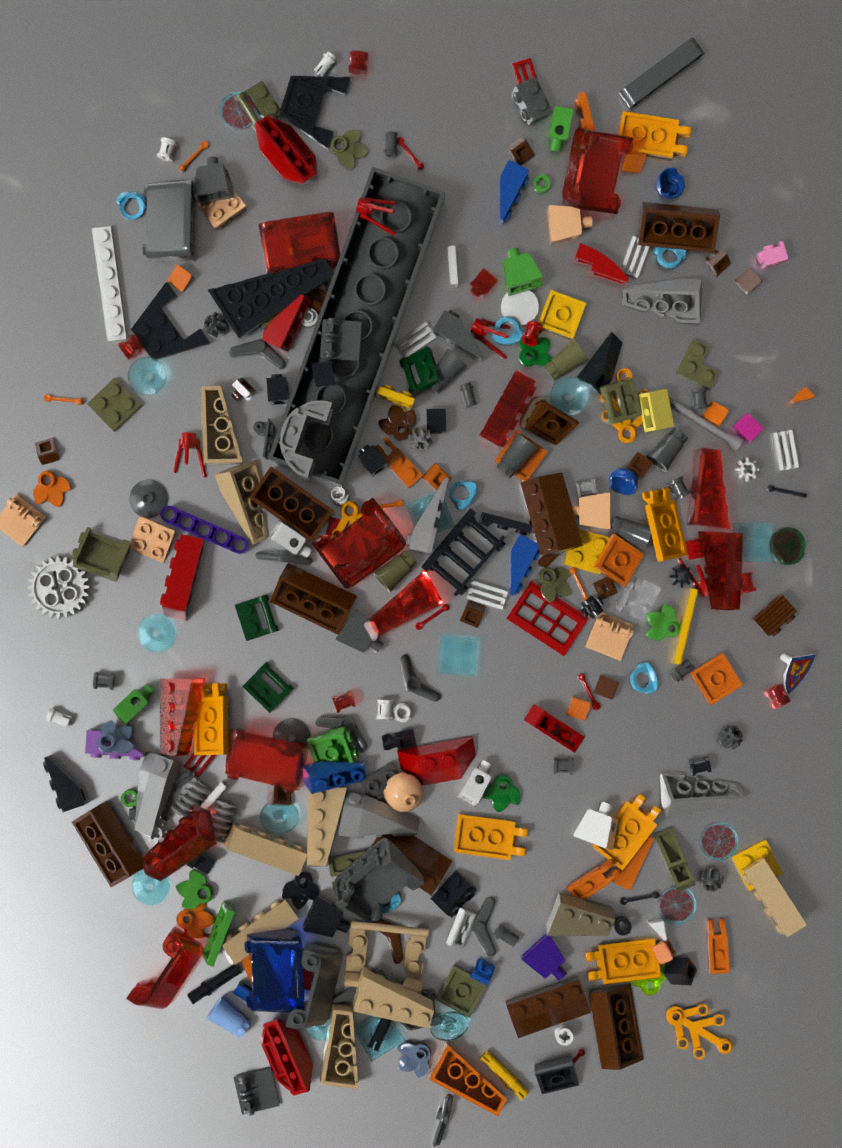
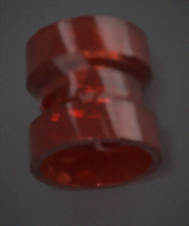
M350 51L349 59L351 64L348 66V72L357 75L367 74L368 67L365 62L368 60V53L364 51Z
M134 334L130 335L128 340L117 344L128 360L134 356V353L141 352L144 349Z
M783 684L776 685L765 691L767 697L771 698L773 709L782 707L791 701L789 696L784 693L785 688Z

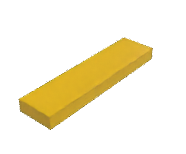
M688 589L680 624L681 628L677 636L671 662L680 665L682 663L698 594L697 589Z

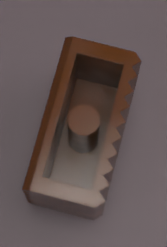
M779 594L751 620L766 637L770 635L774 637L782 630L780 628L781 625L784 623L789 624L796 617L794 614L797 610L784 595Z

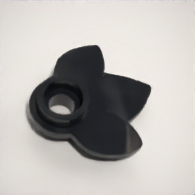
M300 872L299 876L295 875L294 880L284 885L281 897L283 899L291 898L295 908L300 910L307 903L308 899L314 900L316 893L319 894V888L313 883L309 873ZM301 878H305L304 884H300Z

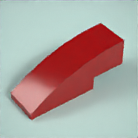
M582 243L579 244L574 261L592 266L590 271L592 275L626 286L629 278L611 259L592 247Z

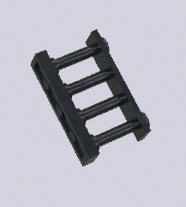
M471 508L421 566L426 572L429 569L431 571L434 570L457 589L453 594L454 596L458 594L462 596L469 588L466 584L495 550L499 552L506 544L503 541L506 538L502 535L498 540L476 521L474 517L476 512ZM466 525L468 527L471 526L494 545L487 554L463 535L462 530ZM453 540L459 541L481 560L475 569L451 550L449 545ZM441 555L447 556L469 574L462 584L439 565L437 559Z

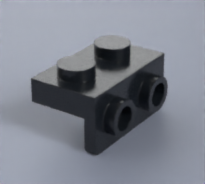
M456 870L430 899L446 915L452 918L457 915L459 908H462L467 901L474 897L477 888L470 884Z

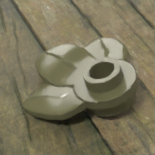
M349 130L343 136H336L331 140V151L337 155L339 163L346 168H354V159L362 158L368 153L365 146L358 142L361 132ZM338 143H342L343 148L338 149L336 145Z
M545 567L541 569L538 573V580L542 584V596L551 603L556 596H569L571 594L570 588L565 580L570 577L571 573L563 567L555 569ZM544 575H549L550 580H546Z

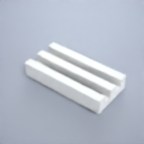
M633 236L621 270L625 275L638 279L649 246L644 248L636 273H632L641 245H638L629 270H625L634 243H638L639 239Z
M449 246L447 251L450 286L458 287L455 246Z
M424 322L394 344L403 357H409L437 337L427 322ZM422 329H426L425 332H423L422 334H420L404 346H400V344L411 338L413 335H415ZM429 334L431 336L409 352H404V350Z
M793 431L772 433L779 471L799 468ZM786 435L789 438L793 465L790 463ZM778 436L782 438L786 466H783Z
M471 580L466 599L503 610L508 591ZM474 585L501 593L503 596L498 597L473 589ZM471 593L501 601V603L498 605L471 596Z
M224 781L220 782L196 812L203 816L226 790L228 785Z
M459 908L446 944L463 949L476 917V912Z

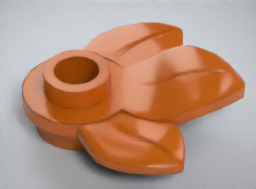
M43 471L38 477L39 484L34 488L33 496L37 505L48 500L52 505L60 507L63 502V492L71 489L70 484L64 477H57L52 471ZM46 477L51 478V482L49 484L45 483Z
M200 903L195 909L182 910L177 915L176 921L178 926L186 929L188 935L193 938H203V929L210 927L215 922V918L210 913L204 911L206 903ZM184 916H189L190 921L188 923L183 922Z

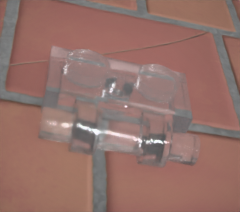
M632 575L621 597L618 596L615 610L622 612L624 606L630 608L627 613L628 616L645 623L647 620L646 614L650 613L661 588L645 580H642L639 587L635 585L637 577ZM632 590L637 592L633 602L628 601Z

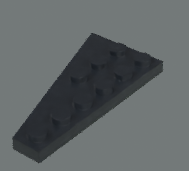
M324 258L293 268L283 269L282 271L208 289V292L240 339L283 311L301 294L305 296L333 278L334 272Z

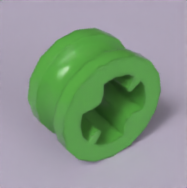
M538 175L533 182L534 189L539 193L548 191L550 179L546 175ZM539 179L547 182V186L545 185L544 189L537 186L536 182L539 183Z
M133 789L125 791L121 796L122 804L126 807L135 806L137 804L138 792ZM132 793L135 796L133 797L135 801L128 803L125 796Z

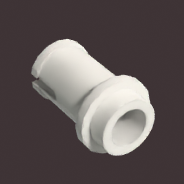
M330 52L323 54V59L314 69L322 77L325 76L333 64H336L335 60L337 58Z
M49 708L45 719L49 723L52 721L67 728L72 716L58 712L56 708Z

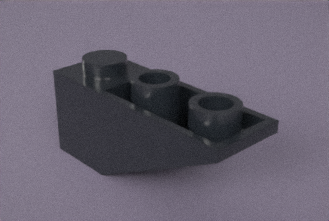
M611 332L577 378L587 388L601 395L599 387L609 384L613 379L623 342Z
M51 756L45 757L43 766L46 773L49 772L51 780H49L52 791H56L58 797L56 798L57 807L62 809V812H66L87 804L82 785Z

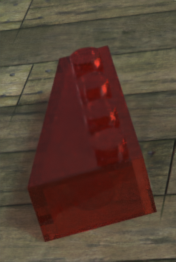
M517 370L514 372L493 413L487 420L484 429L479 434V440L497 450L500 446L504 448L509 439L506 436L509 429L513 431L518 423V420L515 418L518 413L523 414L528 405L525 403V400L528 396L532 397L537 388L534 386L535 380Z
M698 448L695 451L687 525L730 529L720 450Z
M698 531L703 546L701 547V553L704 555L706 564L704 570L705 574L708 575L709 583L707 587L711 609L740 610L743 533Z
M426 570L422 571L364 624L372 641L432 612L444 603Z
M205 678L160 679V756L189 755L194 730H192L193 724L197 720L198 713H196L198 702L201 701L202 694H200L201 686L204 685Z
M194 804L190 808L191 812L178 821L180 824L174 830L170 829L166 833L162 842L158 841L142 858L145 875L162 881L217 844L211 812Z

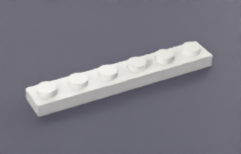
M112 227L92 228L107 341L128 340Z

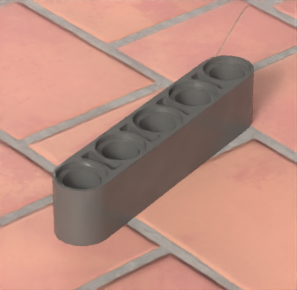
M692 37L619 92V95L631 109L697 61L705 52Z

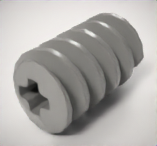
M195 776L194 778L197 782H189L192 788H184L187 795L180 794L182 801L175 800L177 807L170 806L175 813L186 819H192L191 813H196V807H200L202 805L201 801L207 799L205 794L210 795L212 793L209 787Z
M216 800L220 806L213 807L212 809L217 813L209 815L213 821H207L206 823L210 828H204L203 830L207 833L206 837L224 843L225 841L221 836L226 837L228 835L224 829L229 830L231 828L227 822L234 821L230 815H237L233 808L239 807L224 800Z

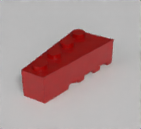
M181 534L180 540H176L174 546L176 555L175 558H171L169 566L172 569L170 576L167 575L164 585L167 587L166 593H162L160 599L164 616L187 621L186 606L191 605V587L194 588L197 573L195 572L200 566L205 545L204 539Z

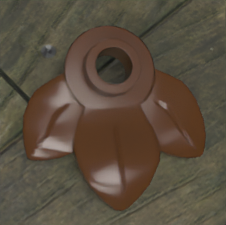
M392 405L388 411V418L381 419L378 423L385 434L394 435L398 440H406L408 435L412 433L411 428L416 423L417 417L414 410L404 412L400 406ZM400 428H405L404 432H398Z

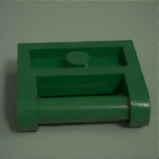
M428 346L409 357L399 360L409 384V393L417 395L442 381L432 350ZM412 364H415L420 380L419 384H416L411 369Z
M267 594L235 605L246 641L279 631L267 601L269 600ZM258 603L261 604L268 628L264 630L255 606Z
M265 662L242 687L271 713L294 688L283 681L270 668L271 665ZM263 673L283 690L280 695L260 677Z

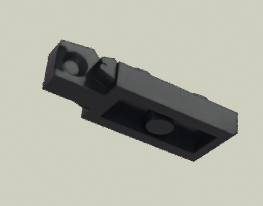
M485 512L481 513L479 520L480 524L487 527L495 523L499 529L508 531L509 527L516 529L515 533L527 535V532L531 533L533 528L531 524Z

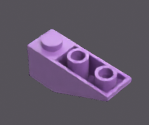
M89 729L86 731L85 754H90V757L102 758V755H109L110 759H121V756H129V760H140V757L146 755L145 752L135 746L130 752L125 754H117L115 752L104 753L98 748V739L102 736L101 730ZM110 742L104 744L106 747L111 745Z

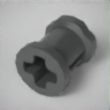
M707 388L690 390L693 397L692 410L709 408L706 400Z
M682 476L667 484L668 487L672 488L676 501L691 493L683 483Z
M94 673L93 689L99 687L114 690V673L110 675Z
M554 758L553 773H569L573 775V758Z

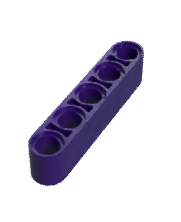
M165 506L160 512L161 519L164 522L232 552L245 554L249 550V542L244 537L173 506ZM171 509L174 511L175 516L173 519L167 520L165 513ZM186 517L192 519V525L188 528L183 526V520ZM203 525L210 527V532L207 535L200 533V528ZM224 532L227 534V541L220 543L218 535ZM239 540H243L245 543V548L242 551H238L235 548V544Z

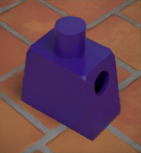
M547 932L520 956L523 962L545 979L552 973L560 981L567 974L560 966L565 962V958L552 937L547 936Z

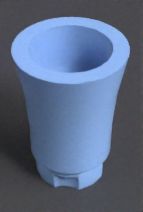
M223 997L219 998L206 1017V1020L217 1024L239 1038L244 1035L251 1024L250 1021L245 1019V1016L229 1005Z

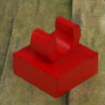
M704 538L685 541L688 560L708 556Z

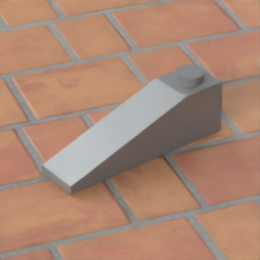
M680 278L627 286L622 289L624 306L644 312L649 310L658 313L660 317L665 315L675 318V321L680 323L700 324L702 279Z
M445 478L413 529L412 534L408 533L406 545H409L410 550L432 554L449 478Z
M146 752L139 769L135 831L153 837L181 764L157 754Z
M665 772L660 774L661 803L666 817L687 816L744 800L739 783L719 779L710 781L698 775L696 778L685 776L686 773Z
M346 792L338 835L357 839L364 838L367 835H375V838L382 837L384 834H392L393 836L417 835L420 818L406 812H398L390 805L367 795Z

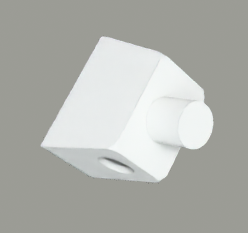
M280 521L277 522L268 536L295 555L299 552L307 558L313 550L311 546L305 543L306 538ZM292 538L297 540L295 545L290 544Z
M482 760L478 769H472L457 797L473 806L478 804L492 778L488 773L493 765ZM476 777L481 779L480 784L476 783Z
M601 802L598 812L588 809L576 829L574 837L612 851L618 824L617 819L609 816L613 805Z

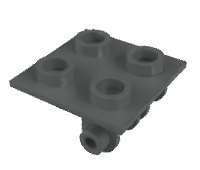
M335 318L323 319L320 358L359 361L362 322L341 321Z
M268 418L267 422L257 421L253 426L258 435L265 436L262 455L265 460H267L272 448L270 437H274L275 425L270 418Z
M391 762L385 767L378 769V771L373 772V774L359 783L369 797L388 804L384 797V789L388 785L387 781L394 775L399 774L395 764Z
M271 1068L233 1077L242 1115L247 1114V1116L255 1114L254 1112L280 1106Z

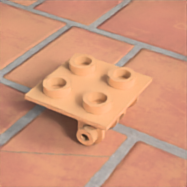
M234 189V198L202 204L196 203L215 230L217 228L221 229L227 223L226 221L231 222L229 220L231 217L235 219L234 215L237 216L241 212H245L246 205Z
M16 493L13 498H9L6 502L7 506L0 513V530L23 547L45 520L46 516Z
M139 516L131 539V550L164 563L176 532L163 524Z
M600 613L595 620L585 647L621 661L628 641L632 637L635 625L605 613Z

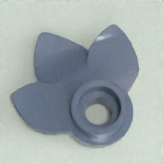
M112 720L106 722L101 728L102 736L98 739L99 750L104 753L115 752L117 754L130 752L134 748V745L128 741L131 737L132 727L122 726L116 728ZM106 742L111 743L108 747L104 746Z
M404 1042L398 1046V1051L403 1055L398 1063L399 1070L404 1072L414 1070L418 1078L424 1076L429 1069L428 1060L431 1057L429 1046L424 1043L415 1045L411 1042ZM418 1052H423L424 1056L419 1055Z

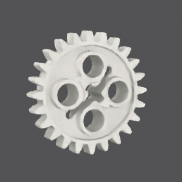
M57 556L56 562H54L52 557L49 558V563L42 560L43 567L36 565L35 567L38 572H31L34 579H28L32 583V586L27 587V589L32 590L28 597H34L31 604L37 603L36 610L43 608L42 615L49 612L50 618H53L55 613L57 619H61L62 613L65 618H68L69 611L75 615V608L81 610L80 603H87L83 597L90 595L85 592V589L91 588V586L85 585V582H88L90 579L83 578L87 572H80V569L73 567V560L68 563L67 557L63 559V562H61L60 556ZM65 570L70 573L67 581H63L61 578V574ZM54 571H56L58 584L63 585V588L60 589V592L64 599V604L61 603L60 592L55 590V587H57V581L53 575ZM47 575L51 578L49 586L43 584V578ZM69 589H73L75 592V596L71 600L66 596V592ZM51 594L56 596V602L53 605L48 602V596Z

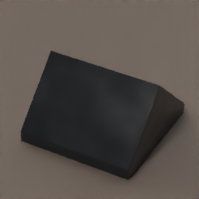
M572 1056L536 1064L534 1067L535 1076L542 1094L579 1086Z

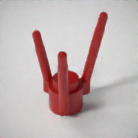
M360 197L356 207V212L361 214L360 218L370 221L395 236L396 233L371 218L368 214L372 215L374 209L394 213L393 209L375 204L395 205L396 202Z
M476 318L471 328V332L475 334L474 338L479 339L502 358L506 359L507 356L482 337V335L486 336L488 332L504 338L509 336L490 328V326H495L496 322L488 321L484 318L482 320ZM501 324L500 328L510 329V326Z
M181 433L173 472H177L182 448L185 449L184 464L188 465L189 450H193L194 446H196L202 475L206 478L200 449V439H196V433Z
M711 552L707 553L710 579L705 578L699 564L696 567L701 580L697 583L694 577L689 578L702 597L716 592L715 586L717 584L714 577ZM678 558V562L682 564L683 569H686L685 563L681 558Z

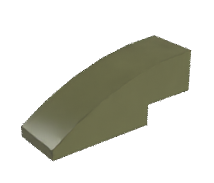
M672 827L654 834L677 892L695 886V880Z

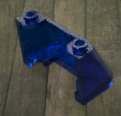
M292 928L247 934L244 948L245 952L249 953L252 962V992H249V996H246L247 1007L254 1012L290 1013L294 1009L304 1010L303 946L300 937Z

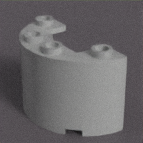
M311 401L296 408L286 418L281 429L280 447L285 461L298 476L309 482L316 463L313 462L314 459L299 455V451L309 420L326 426L329 425L334 410L332 402Z

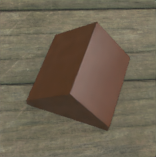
M538 401L525 428L557 445L579 424V421L549 403Z

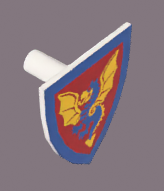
M783 653L780 656V659L788 664L783 675L787 694L791 693L803 680L814 661L815 653L790 657Z

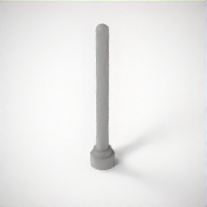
M669 396L671 407L726 440L734 451L739 449L744 441L743 437L740 435L732 436Z

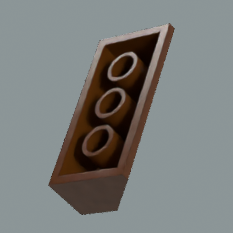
M642 202L638 245L715 253L720 221L719 210Z
M271 466L249 496L255 503L311 542L317 537L335 512Z
M563 473L540 476L521 482L541 556L551 557L583 546Z
M287 563L279 577L270 602L339 635L357 596Z
M107 800L71 822L110 887L117 885L146 867L142 856L139 855L133 841L127 835L122 823L119 822Z
M384 834L382 837L375 838L369 849L382 838H387L393 842L423 874L424 883L420 889L432 896L451 865L452 860L414 835L393 836L392 834Z
M578 976L505 1001L518 1038L591 1013Z
M631 983L604 987L589 992L602 1069L621 1070L644 1060Z

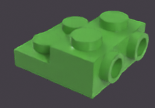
M345 726L327 730L326 734L311 737L307 740L314 763L320 761L356 763L357 759H359L358 749L356 747L353 748L351 743L353 742V735L351 731H347Z

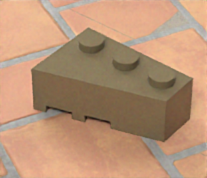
M559 892L546 923L547 936H609L615 922L614 909Z

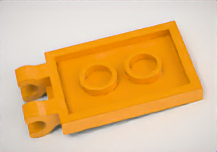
M623 111L616 150L627 152L630 149L646 155L672 159L673 154L686 157L688 146L678 145L679 136L690 138L692 128L678 126L679 120Z
M669 487L662 488V490H650V493L649 491L642 493L643 500L648 503L645 506L658 562L688 555L675 499L671 500Z
M198 684V698H194V755H228V696H224L227 691V684Z
M639 794L632 804L627 801L614 817L618 820L612 851L595 844L592 846L608 860L612 859L614 864L622 871H624L656 829L658 824L654 821L662 812L657 806H654L650 813L643 810L641 806L647 798L642 794Z
M458 814L454 852L511 860L512 855L525 856L526 847L516 846L517 836L527 837L529 828L515 827L516 821Z
M655 938L598 945V951L587 952L585 954V961L592 962L597 960L598 971L588 972V981L602 979L603 985L661 978L659 962L652 950L653 946L656 945Z

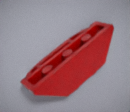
M271 115L255 123L259 149L283 179L303 184L317 175L314 153L292 126L274 119Z
M473 736L397 750L401 770L407 774L414 775L423 786L461 779L476 756Z
M281 1019L264 1023L262 1026L261 1045L275 1078L286 1089L290 1090L293 1096L310 1091L313 1064L298 1029L286 1027V1022Z

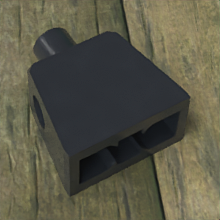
M316 893L302 925V930L333 937L336 930L347 933L351 922L341 919L344 913L342 909Z

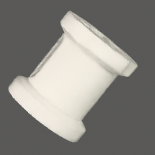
M162 137L160 152L156 156L162 160L173 161L172 155L178 142Z
M377 700L379 704L376 719L393 720L391 713L394 700Z
M560 1025L556 1028L555 1037L557 1042L563 1046L569 1045L573 1041V1034L569 1026ZM564 1031H566L568 1036H565L564 1039H562L560 1034H563Z

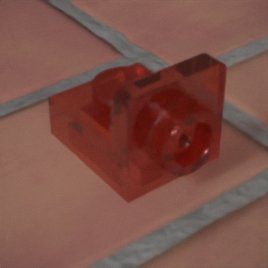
M483 268L476 278L470 282V292L477 298L481 296L484 299L498 282V279Z

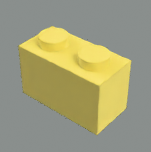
M667 389L638 394L644 432L674 427Z

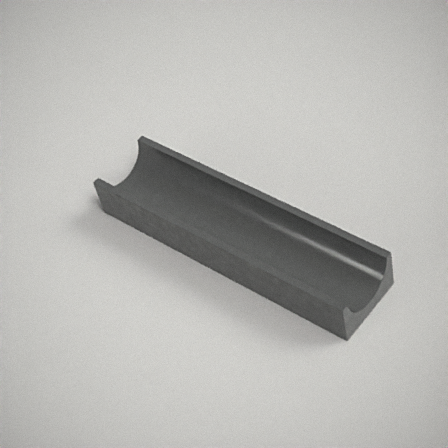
M373 166L361 197L396 202L395 205L375 204L393 209L394 213L374 209L372 215L368 214L371 218L390 228L396 235H391L370 221L360 218V213H355L268 457L271 463L290 468L283 457L280 447V433L286 418L293 410L308 402H332L334 410L328 426L309 420L299 455L314 459L313 462L316 464L312 473L313 476L339 487H343L376 397L377 388L381 383L445 203V192ZM335 318L341 321L362 322L359 361L320 358L323 319ZM332 361L336 386L316 387L312 364Z

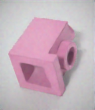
M783 241L779 242L776 245L777 247L774 244L764 247L761 253H757L758 263L762 264L763 269L785 263L788 260Z

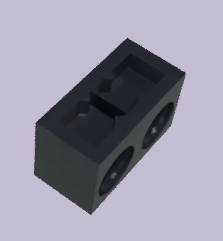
M272 374L271 378H266L269 404H288L289 386L287 378L283 377L282 374Z
M366 445L359 450L358 458L371 477L387 467L386 461L374 445Z

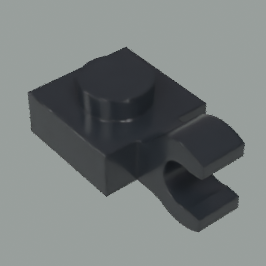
M413 729L395 732V737L389 734L381 736L384 750H391L396 747L398 750L417 747Z

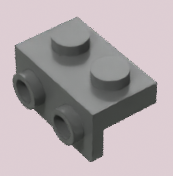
M536 77L516 85L513 89L512 98L519 105L521 116L524 121H527L528 125L552 113L553 110Z

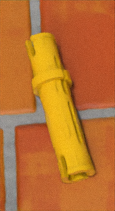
M487 1050L486 1054L480 1057V1060L503 1081L507 1089H510L520 1100H523L529 1094V1091L518 1081L516 1075L513 1076Z

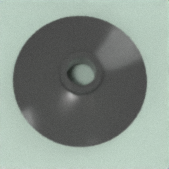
M143 480L132 488L129 501L131 508L136 514L146 518H153L160 515L162 508L167 506L168 496L165 488L160 483L154 480ZM146 495L151 496V500L149 502H146L144 500V497Z
M286 719L280 722L275 727L272 736L276 750L287 757H296L303 754L308 748L307 740L311 738L308 727L297 719ZM288 735H293L295 740L293 742L288 741Z

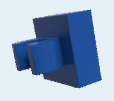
M478 959L470 977L487 986L495 967L493 964L486 963L485 960Z

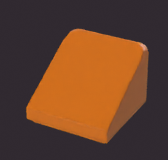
M628 149L622 171L641 173L646 154Z
M177 264L167 281L183 293L194 277Z
M804 387L790 400V403L795 404L811 400L816 396L807 387Z
M712 401L702 417L719 427L730 410Z
M435 463L422 476L436 490H438L445 478H449L448 482L452 479Z
M572 697L567 716L585 721L591 703Z
M669 938L666 941L662 939L652 948L660 964L673 960L676 954Z

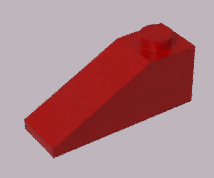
M302 294L269 322V325L263 332L262 340L289 352L312 299Z
M533 704L524 718V721L574 753L585 738L535 704Z

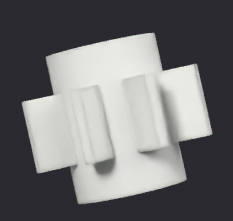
M745 458V463L742 461L737 462L740 466L734 469V471L739 473L738 479L744 477L745 482H748L749 476L753 479L756 478L754 473L759 471V468H755L756 461L751 463L749 458ZM749 466V467H750V469H749V472H750V473H746V474H745V473L743 472V471L745 470L744 467Z
M165 823L157 825L156 829L160 830L158 833L160 836H148V843L155 841V844L158 845L159 839L162 841L166 840L164 834L168 833L169 830H164L163 826Z

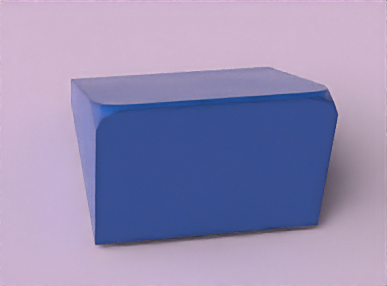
M239 981L233 994L249 1003L255 995V990L244 982Z

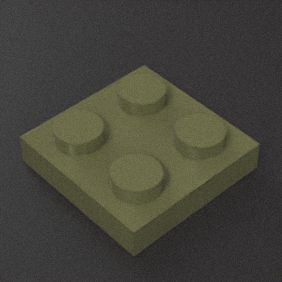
M115 377L87 403L114 432L142 406Z
M453 965L436 997V1001L470 1018L486 985L471 978V974Z

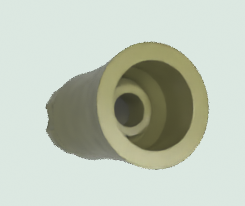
M572 339L544 367L551 377L557 380L561 375L564 376L575 367L588 361L589 358L578 343Z
M405 550L383 567L374 571L373 574L383 587L391 593L395 586L412 571L411 569L417 565V562Z

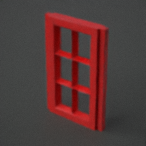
M531 580L506 619L562 656H565L589 617L586 618L581 612L558 597H555L552 603L548 602L541 594V586ZM531 593L544 601L539 610L526 602ZM547 604L561 612L556 621L542 613ZM523 605L536 613L531 622L518 614ZM564 615L577 622L572 632L559 624ZM539 616L553 624L548 633L534 625ZM556 627L569 634L564 644L551 636Z

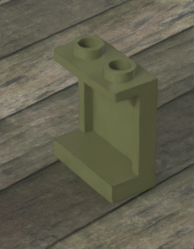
M87 527L85 533L81 532L78 548H74L72 552L73 567L117 582L130 553L131 542L123 540L121 544L93 534L91 528Z

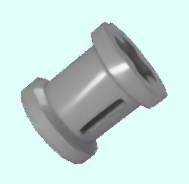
M594 478L586 482H575L578 498L589 494L597 495Z

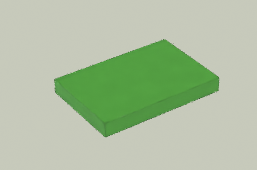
M224 901L221 904L202 953L206 964L214 967L235 913L231 905Z

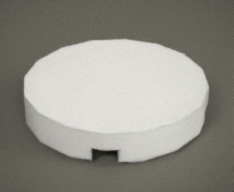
M530 290L508 296V293H506L502 299V315L515 318L519 326H524L528 321H533L538 314L539 303L537 297Z

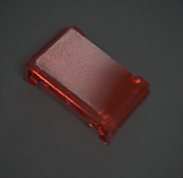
M578 127L574 132L562 191L563 203L577 209L618 214L621 199L614 191L622 155H628L632 151L633 137Z
M333 212L272 220L258 224L266 274L324 258L331 268H336L341 253Z
M374 498L362 504L360 509L362 517L331 539L329 535H321L311 543L344 588H352L406 546V541Z
M237 727L231 728L224 773L230 779L238 780L241 777L283 787V791L294 793V790H300L303 766L306 765L309 747L305 743L286 741L251 731L246 732L245 729Z
M174 926L163 942V951L171 957V960L156 982L150 980L147 984L137 983L126 999L138 1006L156 1009L166 1008L203 953L202 944Z

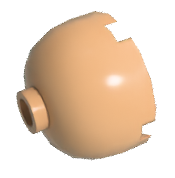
M402 772L394 775L387 781L388 785L383 793L385 800L394 810L409 812L419 806L423 798V789L421 783L414 775Z

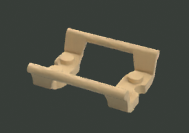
M351 921L348 945L352 946L353 951L346 955L344 986H358L361 975L360 971L366 962L368 939L365 931L371 930L411 935L410 939L406 942L403 966L406 972V979L400 985L409 991L412 990L421 994L423 962L419 961L418 957L421 953H425L429 929Z

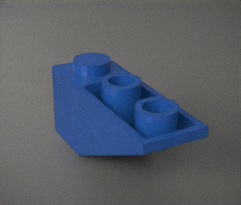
M508 160L499 180L500 224H503L504 220H509L513 212L510 210L513 203L517 204L522 195L519 193L521 187H526L530 180L528 176L529 170L511 160Z
M521 534L510 551L511 596L515 593L519 594L523 586L520 582L524 576L528 577L533 568L530 566L532 560H537L540 555L538 544Z
M320 761L303 766V782L311 794L358 783L366 778L365 763Z

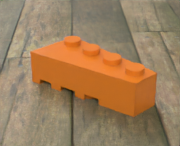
M445 1043L428 1077L429 1080L499 1116L507 1098Z

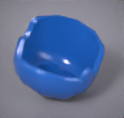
M676 168L664 169L656 180L657 191L666 199L677 198L683 193L685 188L684 176L680 175Z
M617 468L611 473L609 478L610 488L623 495H631L636 492L638 477L632 470Z

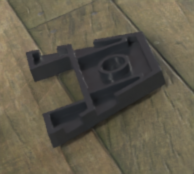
M291 76L279 114L322 147L328 149L333 131L316 126V119L326 89L345 95L350 77Z
M168 282L162 286L131 328L153 361L211 344L201 329L183 339L162 310L164 306L178 297Z

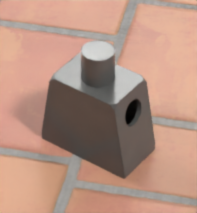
M208 157L207 165L196 169L193 196L199 204L234 198L229 172L223 163H218L217 157Z
M357 609L336 637L337 641L363 653L367 647L378 653L384 644L375 638L379 630Z

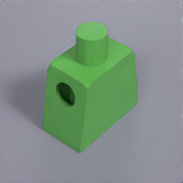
M554 106L548 139H552L551 151L561 152L563 142L568 141L574 109ZM558 127L563 129L561 135L556 133Z
M518 248L510 249L508 251L509 258L503 261L508 296L543 286L542 274L529 253L520 255Z
M147 684L139 692L134 689L113 709V713L128 726L149 705L147 699L154 691ZM135 699L140 701L137 706L131 704Z

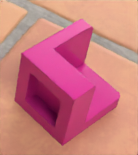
M746 413L732 429L743 437L746 443H750L763 430V427L750 414Z

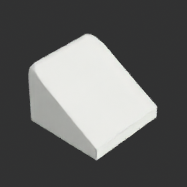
M663 919L648 921L659 936L666 941L668 938Z

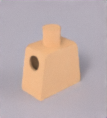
M548 206L551 245L580 238L582 228L592 227V217H581L579 207Z
M610 493L578 498V506H572L575 517H578V525L610 530Z

